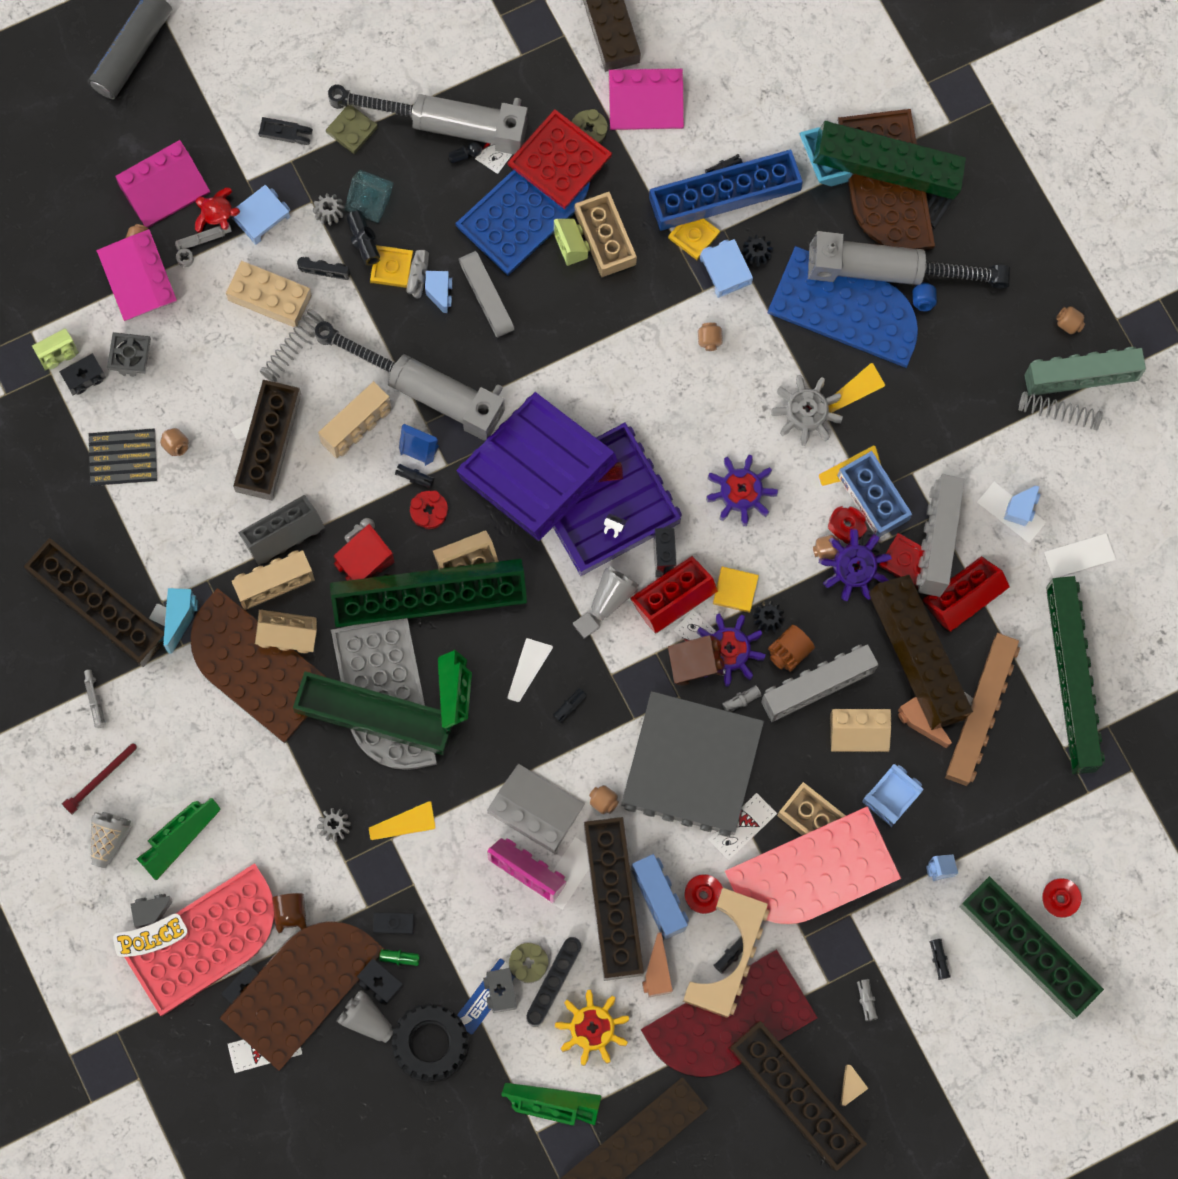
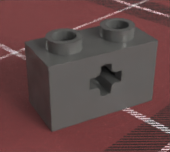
M510 968L486 972L483 982L485 990L489 989L490 997H486L488 1009H492L493 1013L517 1009ZM497 986H500L501 989L505 990L503 991L502 996H499L498 993L494 992L496 991Z

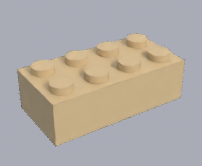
M610 192L576 203L574 205L575 215L588 242L601 278L635 266L637 256Z
M242 260L226 291L228 301L292 327L298 326V321L301 320L312 296L310 288Z
M373 381L318 432L321 444L336 459L339 456H344L353 443H358L367 430L371 431L381 417L385 418L390 413V397Z
M297 550L288 554V557L284 559L277 558L271 561L270 565L265 567L258 566L249 574L245 575V573L237 575L232 580V584L243 609L247 610L310 583L315 579L304 551L299 552Z
M803 782L777 816L803 836L846 815Z

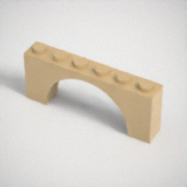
M725 888L722 889L716 909L728 915L739 928L743 940L741 961L736 970L721 981L710 984H699L690 981L683 1002L726 1018L729 1017V1014H734L737 1006L734 1003L735 997L741 994L743 984H740L742 977H747L750 966L747 965L749 957L753 959L757 948L753 945L756 939L760 940L763 931L760 925L762 920H767L770 911L766 909L767 903Z

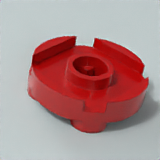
M423 491L411 500L410 515L416 525L425 529H435L444 523L448 514V505L445 498L437 491ZM426 506L434 507L432 514L423 511L426 509Z
M840 506L831 514L828 529L845 544H850V529H857L858 540H860L867 530L866 519L858 509L850 506L849 508ZM850 522V527L846 526L845 523Z

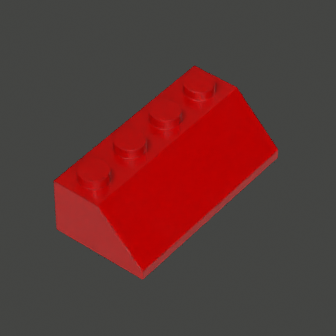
M691 556L630 597V600L645 623L656 634L717 593L718 590L713 577Z
M981 556L951 578L949 586L940 597L928 595L922 601L943 627L952 631L981 608L988 605L989 602L1003 594L1010 586L1003 570Z

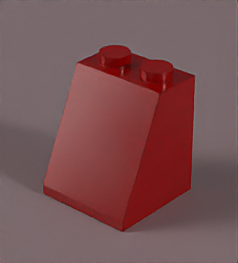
M368 524L334 555L336 562L333 563L339 572L343 571L347 577L345 579L348 581L376 577L394 564V558L391 550L373 527Z

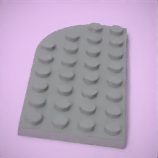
M407 618L352 625L331 630L341 682L425 706ZM351 729L359 747L370 758L384 766L394 769L411 770L437 765L435 753Z

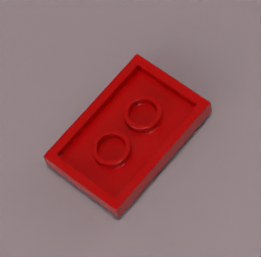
M898 533L886 554L891 555L892 559L887 562H881L879 567L898 578L910 575L915 588L918 589L916 579L918 574L921 573L919 560L923 556L924 550H921L919 544Z

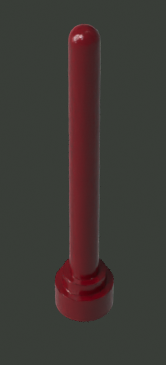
M134 743L130 744L74 798L71 797L61 803L63 807L73 815L78 810L79 803L137 749V745Z

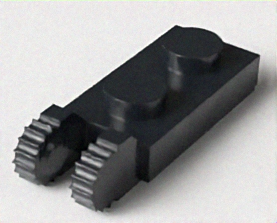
M262 117L258 135L259 137L309 145L310 139L297 136V132L311 135L313 129L298 123Z
M299 257L297 261L298 269L301 272L349 280V267H346L344 264L336 263L333 265L323 260L315 262L311 261L309 257Z

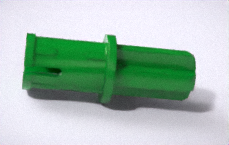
M381 949L380 961L397 963V965L408 964L417 966L420 956L419 954L402 952L400 949L399 951Z

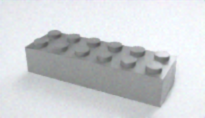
M942 474L939 480L936 479L934 487L932 486L930 489L929 497L932 500L931 504L928 505L926 513L929 515V520L926 521L924 526L926 539H923L921 550H924V553L919 560L921 573L918 574L916 579L919 593L940 597L949 586L964 478Z
M860 644L852 648V652L846 655L841 653L834 657L835 660L830 663L827 661L817 665V669L813 671L808 669L800 673V677L795 680L789 678L782 682L783 685L778 688L773 686L765 690L766 693L761 703L770 721L774 722L873 674L878 667V663L868 644L865 646Z

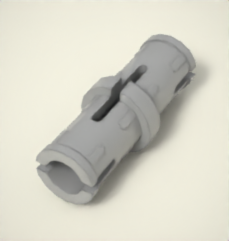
M755 685L743 693H737V696L722 703L725 711L733 712L742 706L746 707L749 702L762 695L759 688Z
M869 979L857 982L861 997L859 1002L863 1006L865 1021L878 1019L874 1005L875 997L872 996Z

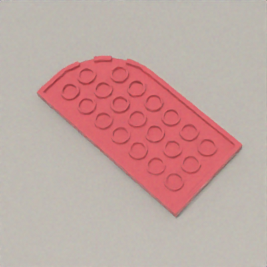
M868 806L725 871L734 892L767 903L766 909L770 910L767 921L779 924L805 922L901 879Z
M255 863L175 913L180 915L187 928V934L181 940L154 952L124 957L161 1017L248 962L262 949L268 940L274 922L273 896L266 880Z

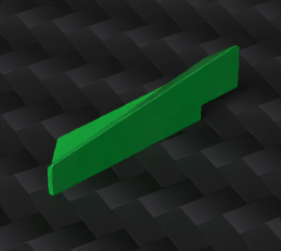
M456 650L438 657L443 728L451 727L468 719L472 672L466 668L467 659Z
M210 798L203 804L199 801L192 802L148 840L152 848L136 859L154 880H158L221 810L213 798Z
M505 1083L502 1091V1096L507 1097L511 1101V1107L515 1112L573 1126L576 1119L595 1125L601 1102V1095L512 1083Z

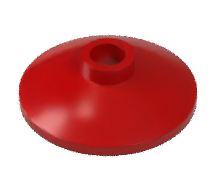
M702 874L695 876L686 885V903L697 913H712L717 910L716 906L723 887L711 875ZM706 892L707 898H701L700 893Z
M1058 878L1045 886L1042 893V901L1050 914L1065 918L1077 912L1081 905L1082 896L1074 882ZM1062 896L1064 898V901L1059 902L1057 900V897Z

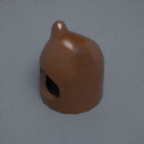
M303 893L283 894L272 897L274 919L278 933H282L285 928L298 926L300 929L306 927Z

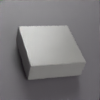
M588 612L573 622V626L583 639L599 629V625Z

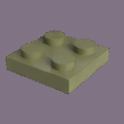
M348 105L328 126L326 133L355 154L375 132L378 125L355 107Z

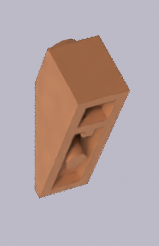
M917 697L911 699L898 709L900 720L904 724L907 723L910 728L945 748L952 744L942 727L931 730Z
M657 933L645 981L642 982L643 991L648 993V998L673 992L662 933Z

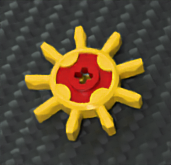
M587 990V1007L579 1010L569 1000L564 1002L566 1008L574 1014L571 1023H555L556 1029L570 1030L572 1039L564 1043L560 1049L562 1052H566L576 1044L583 1049L581 1056L582 1066H585L588 1062L590 1051L599 1050L603 1061L608 1064L611 1060L605 1046L610 1041L625 1047L628 1043L624 1038L614 1034V1026L625 1024L630 1019L629 1016L612 1019L608 1010L614 1005L615 997L613 995L607 999L606 1004L601 1008L594 1006L592 991ZM591 1023H593L595 1027H598V1029L595 1030V1033H592L591 1030H587V1028L590 1027Z

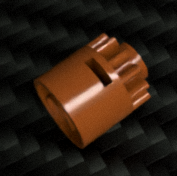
M791 625L768 647V650L771 652L770 659L778 668H785L790 672L815 649L810 638L795 625Z

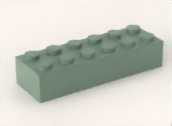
M1128 347L1123 351L1112 349L1101 354L1099 352H1091L1086 356L1075 354L1064 359L1062 357H1054L1049 361H1043L1042 359L1034 360L1030 363L1024 376L1028 396H1031L1033 393L1040 395L1139 381L1146 370L1142 348Z

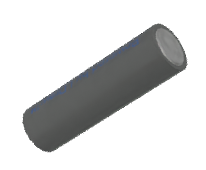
M166 0L139 1L87 80L88 84L99 94L109 99L117 97L173 11Z

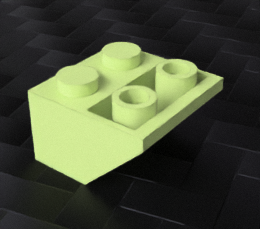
M66 328L32 345L45 370L54 369L60 362L71 360L79 353Z

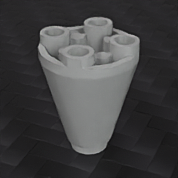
M610 565L603 572L590 612L602 621L638 590L637 587L639 586V584L626 576L623 577L624 574Z
M362 990L356 994L354 999L351 998L345 1006L346 1012H342L337 1019V1022L342 1026L384 1043L390 1039L394 1031L391 1028L392 1025Z

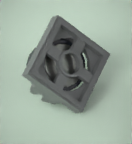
M113 332L107 369L118 371L123 376L129 374L131 377H134L136 373L146 374L151 337Z

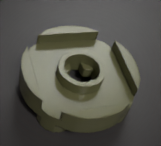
M597 110L582 111L572 119V123L601 144L604 141L608 125L604 116L598 113ZM586 125L593 126L592 132H590L589 130L585 131L584 129L586 128Z
M524 943L517 946L511 952L509 968L512 975L521 982L534 983L539 981L546 973L548 957L539 945ZM526 958L534 960V964L531 965L532 968H528L526 965L523 966Z

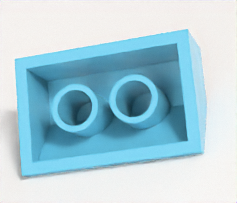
M820 127L800 132L799 135L819 183L834 186L848 182L853 173L813 163Z

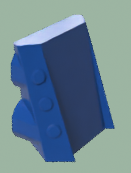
M403 424L399 442L400 454H405L424 462L425 466L433 462L439 448L437 438Z

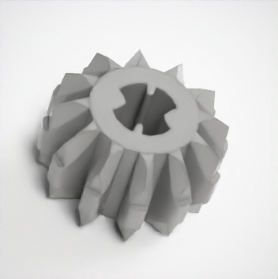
M326 193V198L319 196V201L314 202L313 213L316 214V220L321 219V224H325L328 221V224L331 226L332 221L338 223V218H343L342 212L345 208L341 205L342 200L337 199L335 194L330 198L329 194Z
M331 808L330 815H328L327 811H324L323 813L326 818H318L322 824H318L317 828L323 829L319 834L321 836L326 835V841H329L331 836H333L334 842H337V836H340L343 840L344 835L342 832L346 834L350 832L345 828L351 825L349 821H346L348 815L341 816L342 810L340 809L335 814L334 808ZM336 821L339 826H336V829H332L329 824L332 825L331 822Z

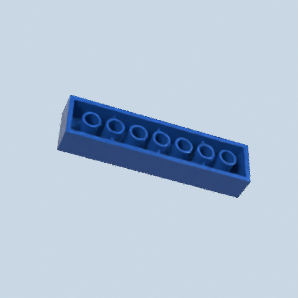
M790 149L652 188L649 191V200L659 229L662 231L799 192L802 189L803 181Z

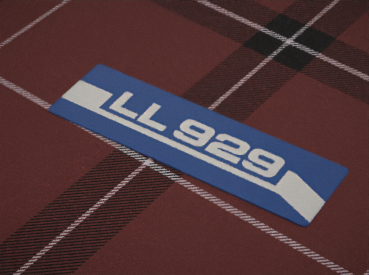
M500 958L491 971L509 968V964ZM483 981L457 1015L462 1020L466 1031L471 1035L491 1010L488 1009L486 998L490 997L489 989L485 990ZM497 986V989L494 992L498 993L499 996H502V993L505 990L501 989L500 986Z

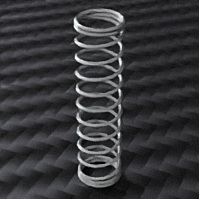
M307 310L308 315L302 316L304 321H298L299 327L294 326V332H289L290 338H285V344H280L281 350H275L277 356L271 355L272 362L266 361L267 367L260 369V373L269 381L276 382L277 378L274 375L280 378V375L274 372L267 363H271L285 372L282 367L274 362L272 357L280 359L285 365L289 366L277 354V351L284 353L288 358L294 360L292 356L282 349L281 345L290 348L295 354H298L295 349L288 345L286 339L303 349L299 343L294 341L290 334H294L305 343H308L306 339L296 332L295 328L301 329L309 337H312L299 323H305L315 331V328L307 323L304 316L311 318L316 324L324 321L314 310Z
M1025 391L1022 393L1021 400L1019 403V411H1022L1024 408V412H1026L1028 405L1031 401V398L1033 397V406L1031 412L1033 414L1037 406V403L1041 397L1039 416H1041L1046 401L1048 400L1046 418H1048L1051 408L1055 402V412L1053 418L1055 420L1058 411L1063 403L1061 422L1063 421L1066 411L1070 405L1068 423L1071 422L1072 416L1076 408L1078 407L1075 425H1078L1081 414L1085 409L1083 428L1086 425L1087 419L1091 411L1092 421L1090 429H1092L1094 425V430L1097 431L1100 426L1103 413L1100 410L1096 413L1094 417L1093 409H1091L1087 414L1086 407H1083L1079 414V405H1076L1072 411V404L1069 403L1065 409L1064 401H1062L1059 404L1057 409V400H1053L1050 406L1049 397L1046 398L1042 406V396H1039L1035 403L1034 393L1030 396L1029 401L1028 393Z

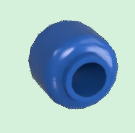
M924 282L914 287L912 291L913 305L917 309L929 311L936 306L937 291L933 285Z

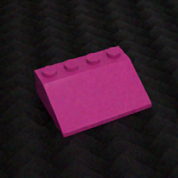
M683 68L609 70L610 130L684 128Z
M180 140L115 176L119 187L143 225L147 228L195 202L199 196L204 197L210 193L196 165Z
M150 230L132 235L97 250L124 321L177 302Z
M500 838L488 849L487 854L490 862L551 903L555 902L566 885L564 875L558 871L553 873L548 869L549 866L541 860L535 861L531 858L533 856L525 849L520 851L515 847L516 844L508 838L506 840Z

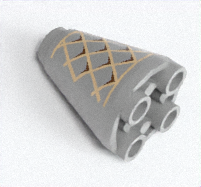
M94 812L91 819L92 865L107 868V865L110 864L129 832L131 820L126 818L116 819L113 818V814L102 812V814Z

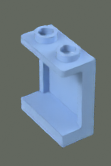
M264 185L236 208L240 210V213L237 216H232V219L256 245L261 241V236L282 219L286 218L288 220L290 218V208L284 201L281 203L278 200V195L273 188L269 189Z
M735 239L731 241L724 240L718 246L713 248L707 247L700 253V261L704 263L715 286L717 298L752 284L753 277Z
M893 764L862 802L892 827L924 789L917 779H911L907 775V771L902 766Z

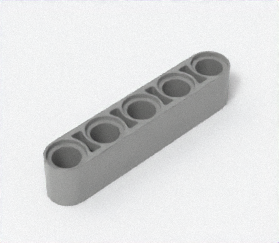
M474 251L458 258L461 268L495 336L498 338L513 331V323L478 253Z

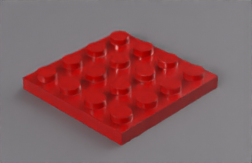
M554 109L508 161V166L562 208L566 209L611 158L612 153Z

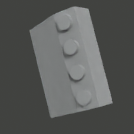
M518 764L495 796L487 811L494 818L550 852L555 853L585 804Z

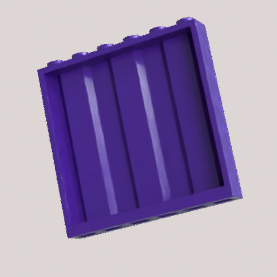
M534 392L456 471L462 481L536 540L540 541L618 462V459L613 450L538 393Z
M626 422L596 437L614 451L618 462L553 527L580 576L654 538L655 528H673L681 522L682 513L678 506L674 507L671 502L673 498L670 492L664 490L662 478L653 471L654 465L650 458L646 459L644 447L640 442L637 443L634 438L636 435L631 426L628 427ZM609 513L627 521L624 529L616 538L613 537L615 534L614 529L610 528L607 534L604 533L606 526L603 524Z

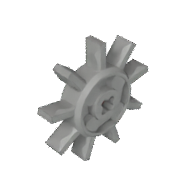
M797 375L796 385L799 391L794 394L779 387L777 390L778 395L786 399L788 404L787 407L772 408L771 415H787L789 423L783 426L780 434L784 436L794 427L801 430L802 436L800 440L802 446H806L809 431L817 430L821 438L825 441L829 440V433L823 424L826 420L841 423L843 416L828 412V405L837 403L841 399L840 393L825 398L820 393L825 382L823 377L818 380L815 389H806L802 376Z

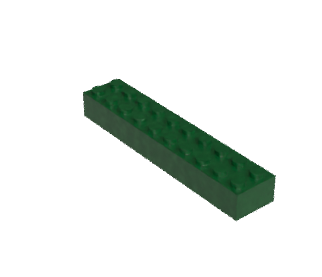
M522 559L330 583L335 627L527 603Z
M1075 576L1052 578L1046 586L1072 774L1093 773L1103 766L1105 756L1104 752L1100 750L1102 736L1097 729L1099 716L1098 713H1095L1096 696L1092 694L1091 688L1094 686L1093 676L1089 674L1091 660L1089 656L1087 657L1088 640L1084 638L1083 633L1085 630V620L1081 619L1083 605L1082 601L1078 599L1080 585L1079 582H1076Z

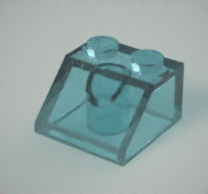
M359 170L352 178L345 210L348 212L362 211L364 218L379 223L390 199L394 182Z

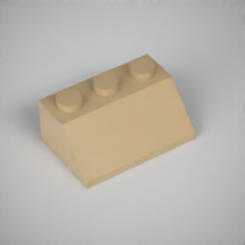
M486 530L433 551L439 569L498 562L492 540Z
M259 610L255 644L263 648H269L270 646L278 647V649L284 651L294 649L300 653L313 652L317 631V618Z
M832 709L830 713L831 752H889L891 709Z

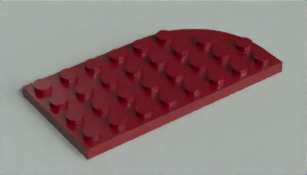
M777 949L749 965L750 969L747 977L743 976L740 983L743 984L740 996L736 995L734 1003L737 1004L733 1015L729 1014L728 1018L685 1003L642 1028L641 1032L655 1055L664 1064L682 1074L693 1077L716 1076L741 1064L728 1047L757 1021H761L779 1042L816 1020V1014Z

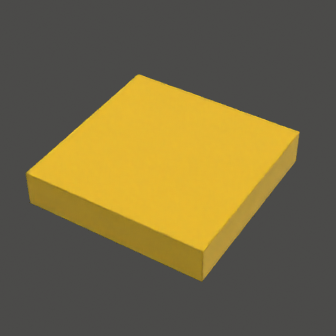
M703 218L676 226L668 236V239L698 260L702 250L712 244L720 234V230Z
M376 245L380 261L372 266L370 283L407 288L413 250Z
M721 566L717 583L718 592L714 595L713 604L750 613L759 575Z

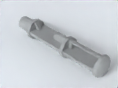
M230 225L227 230H223L221 226L176 240L175 246L178 251L183 248L187 249L223 237L226 233L232 231Z
M85 670L84 683L95 728H103L106 722L99 695H95L93 687L96 678L93 677L92 670ZM98 707H101L104 722H101ZM92 708H95V713L98 722L97 724L95 723Z

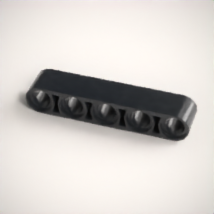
M569 937L563 943L527 1012L526 1019L530 1026L539 1027L544 1022L580 953L581 942L579 939ZM574 942L577 944L578 949L570 952L567 949V944ZM564 959L569 963V966L562 970L557 966V963ZM556 977L560 983L556 987H551L548 984V980ZM541 995H548L550 1002L543 1005L539 1002V997ZM531 1013H539L541 1016L540 1021L532 1022L529 1018Z

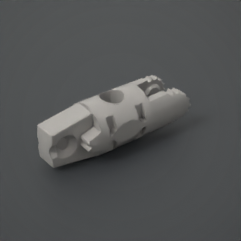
M426 250L416 251L406 292L412 294L417 299L422 295L428 269L429 252Z

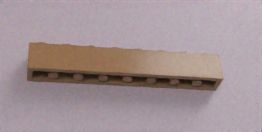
M997 633L994 637L970 705L973 712L965 719L945 776L946 779L965 786L974 781L977 771H974L976 764H980L983 753H980L982 746L986 747L989 735H986L989 728L992 729L996 719L993 717L995 710H999L1002 702L999 699L1000 694L1005 693L1008 682H1005L1007 675L1011 676L1014 665L1011 664L1013 657L1017 658L1020 647H1018L1019 640Z

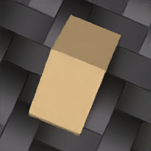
M851 1065L845 1066L840 1106L842 1107L868 1089Z

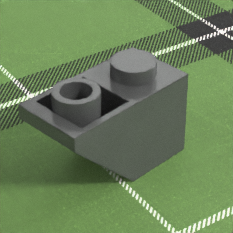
M166 894L155 895V899L147 900V898L136 899L135 903L130 904L134 927L139 929L160 921L172 904V898L166 896Z

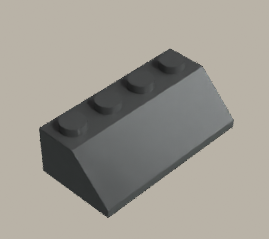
M303 495L238 533L259 566L260 564L267 563L274 556L286 552L288 548L295 544L302 543L309 536L318 534L325 526L316 509L307 497Z

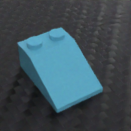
M168 588L163 645L169 654L173 653L193 620L194 612L198 611V600H196V595L193 594L191 589Z

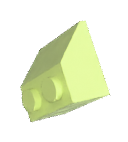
M555 219L554 236L566 265L588 259L590 248L588 242L583 241L581 236L583 231L580 224L577 225L575 219Z

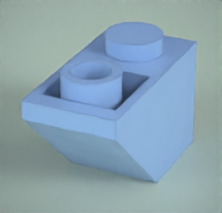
M426 271V295L443 313H448V307H451L452 296H448V289H452V278H449V272Z
M1034 486L1013 496L1008 503L1004 519L1026 526L1029 521L1032 522L1035 515L1033 506L1038 503L1040 493H1038L1039 486Z
M953 854L934 856L928 862V866H926L928 876L932 877L933 881L955 877L958 874Z

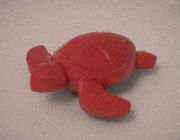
M230 188L220 190L214 197L206 199L199 196L196 198L195 202L201 208V214L195 222V230L198 233L202 232L206 222L211 225L220 223L221 228L227 230L229 227L227 219L240 213L238 208L231 209L230 202L225 199L232 193Z

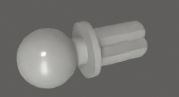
M364 518L361 520L360 525L356 524L354 529L345 535L347 543L368 524L374 529V521L370 518Z

